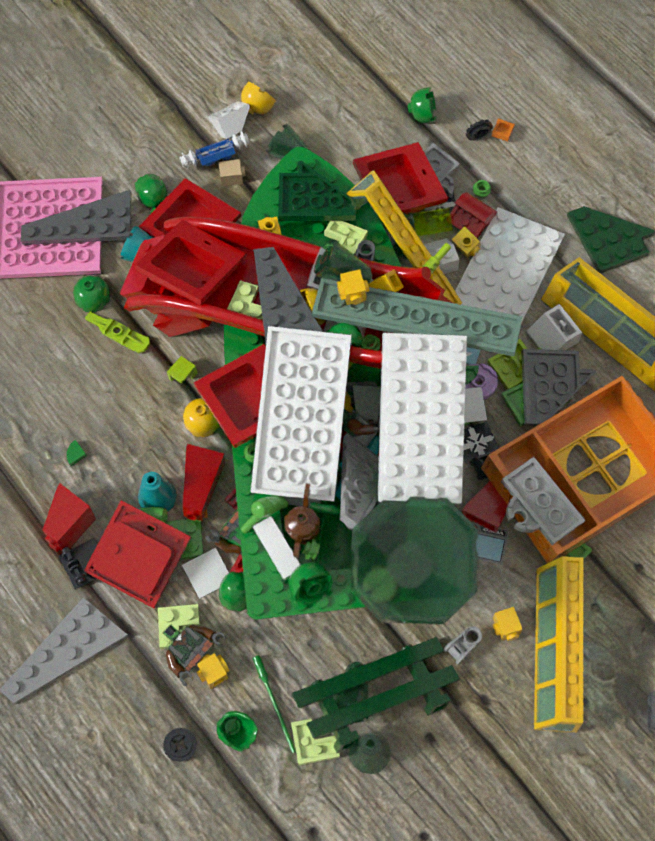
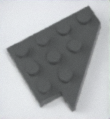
M523 349L521 351L524 425L538 426L553 417L596 373L594 369H580L579 351Z

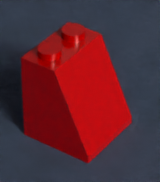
M61 483L57 486L42 531L46 535L44 539L49 543V546L54 551L58 552L60 550L63 553L62 550L65 547L71 548L92 525L96 517L88 504Z

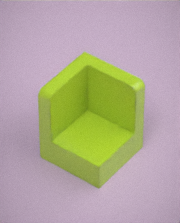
M180 356L167 371L169 380L173 381L175 379L180 383H183L188 376L194 379L198 374L196 366L183 356Z

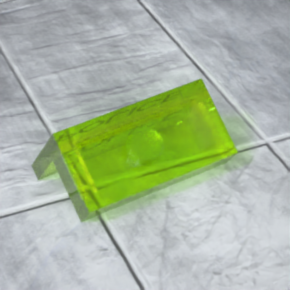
M450 207L414 213L415 229L418 236L453 230Z

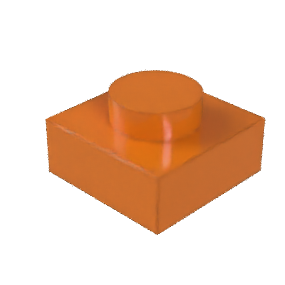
M498 119L492 131V137L508 142L515 124Z

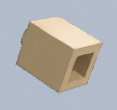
M240 159L219 162L222 187L243 184L242 177L246 176L244 166L240 165Z

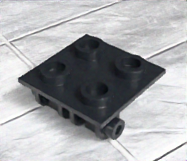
M95 538L73 549L65 547L62 550L63 553L59 555L75 590L97 579L84 572L98 545Z

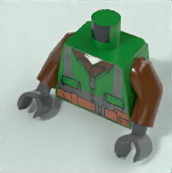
M237 509L219 532L217 530H209L214 535L213 539L206 536L208 542H215V545L226 553H242Z

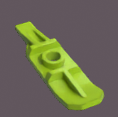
M89 312L85 317V320L98 326L103 335L134 352H145L150 345L149 337L137 333L112 318H102L92 312ZM115 329H121L119 333L114 332Z

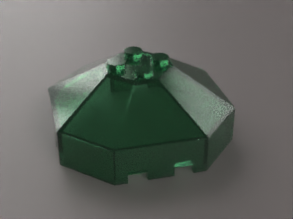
M411 496L407 501L383 500L352 528L351 591L380 622L443 625L478 592V529L448 498L429 499Z

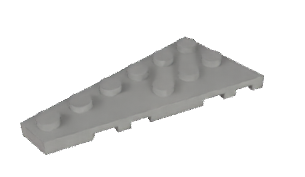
M347 433L343 437L340 520L348 528L358 533L378 500L379 457Z
M83 597L0 688V692L16 705L36 693L38 689L48 683L51 684L58 677L71 672L94 658L98 653L111 648L113 644L129 636Z

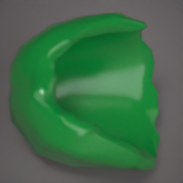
M145 174L135 182L137 197L146 207L156 208L167 197V188L164 181L155 174Z
M343 322L325 331L326 333L351 335L350 346L360 347L363 342L362 333L355 325Z
M232 571L226 574L219 586L218 596L220 602L230 611L247 609L244 572Z
M239 711L226 712L216 724V733L219 739L226 746L242 752L249 749L257 738L258 729L256 723L246 713Z

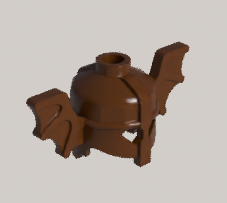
M309 483L305 484L303 506L295 507L285 516V529L289 536L296 541L293 553L294 558H299L302 544L305 545L307 541L315 540L321 530L319 517L313 509L308 508L311 491Z

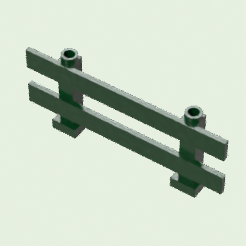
M435 637L414 646L411 644L407 645L399 652L324 681L322 679L316 680L311 686L293 692L292 696L298 709L316 702L318 703L324 716L310 721L306 725L313 739L332 732L336 739L333 747L336 753L356 746L360 739L357 731L351 732L348 725L420 696H423L427 703L424 708L427 716L444 710L451 700L447 693L441 695L438 689L455 683L460 678L453 665L433 673L428 672L423 660L444 652L438 638ZM408 667L414 679L413 681L339 710L333 698L334 695Z

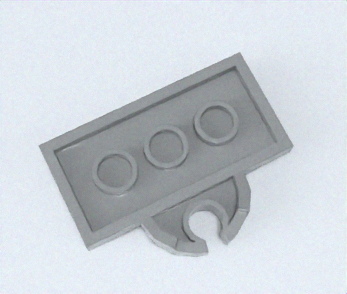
M433 143L424 153L444 191L448 194V197H452L454 181L450 176L459 168L460 163Z
M534 457L501 480L513 496L506 509L508 521L514 518V514H521L524 517V522H518L514 526L516 530L524 533L540 530L551 545H554L584 523L585 519Z

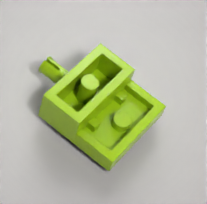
M521 339L517 341L514 356L498 353L487 361L506 390L523 383L521 351L527 349Z

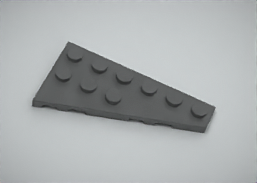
M131 190L21 225L22 245L126 240L127 237L131 236Z
M274 247L254 249L266 343L268 326L323 332L315 317H312V312Z

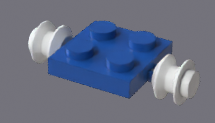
M241 131L240 136L233 134L231 141L225 139L195 150V154L192 150H189L187 155L182 152L180 157L182 166H186L189 169L191 164L196 167L197 160L202 165L209 166L214 164L216 160L229 159L233 154H236L234 146L239 151L241 146L248 148L247 144H250L249 138L246 133L243 134Z

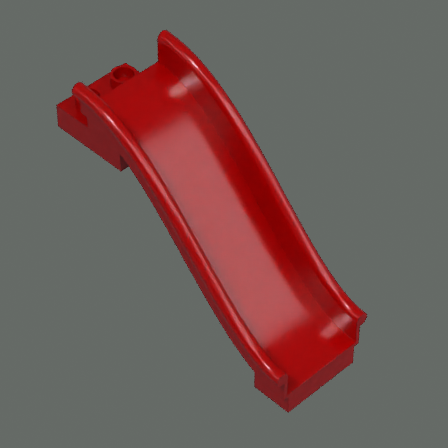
M204 217L169 219L164 222L166 231L170 232L181 220H184L246 253V259L201 306L173 292H170L169 296L158 294L130 296L127 299V304L130 308L144 307L154 315L158 314L153 326L169 337L209 327L211 321L265 336L263 320L227 309L240 281L258 286L254 249L274 247L298 290L309 288L306 287L320 246L259 228ZM330 250L341 254L347 261L373 280L395 270L404 286L397 293L453 303L443 295L445 290L430 279L431 271L428 267L409 268L393 266ZM258 292L254 304L261 305L260 294ZM327 320L322 325H320V328L323 332ZM366 328L364 337L367 335L378 337L381 342L380 350L350 346L348 362L382 369L383 333L391 332Z

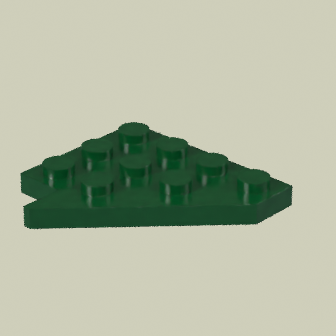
M299 161L298 173H279L278 221H356V201L303 161Z
M585 206L567 213L570 223L600 274L649 255V250L643 240L654 236L655 231L653 229Z

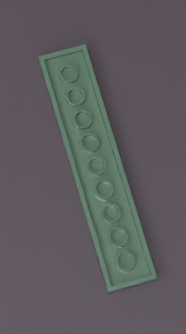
M321 278L312 317L391 333L467 336L466 347L510 356L515 355L523 316L369 287V292H366V301L356 305H347L345 300L340 299L337 282L339 281Z

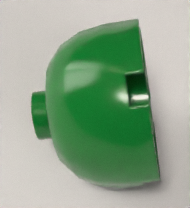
M431 87L422 88L414 92L411 97V103H408L409 113H412L413 117L421 123L436 122L437 116H433L434 110L437 109L434 93L430 91Z
M97 275L83 276L76 282L73 289L76 305L85 312L94 313L101 311L104 308L103 306L110 301L111 293L109 286L103 278Z
M314 562L297 566L289 578V590L297 602L299 601L301 605H310L321 600L322 597L320 595L325 591L328 593L333 585V578L322 565Z

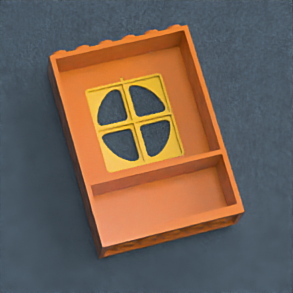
M620 376L490 453L481 467L508 505L513 496L501 480L534 457L585 519L584 523L554 545H551L540 530L526 533L546 563H550L567 555L655 500V417L646 409L643 400L632 390L630 382L625 380L623 376ZM591 437L610 438L619 443L620 448L605 458L599 459L587 444L586 439ZM579 445L592 462V465L577 475L570 476L567 472V459L574 446ZM627 455L630 459L629 476L625 483L619 486L610 476L605 466L618 457ZM599 472L610 487L611 492L602 495L589 494L580 490L577 487V483L592 473ZM514 514L518 522H524V517L521 514Z

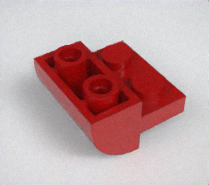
M465 192L455 202V207L446 221L459 230L465 226L478 238L498 212L468 192Z

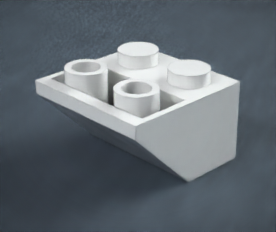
M560 304L545 312L526 332L536 346L542 350H567L579 342L582 334L581 330Z

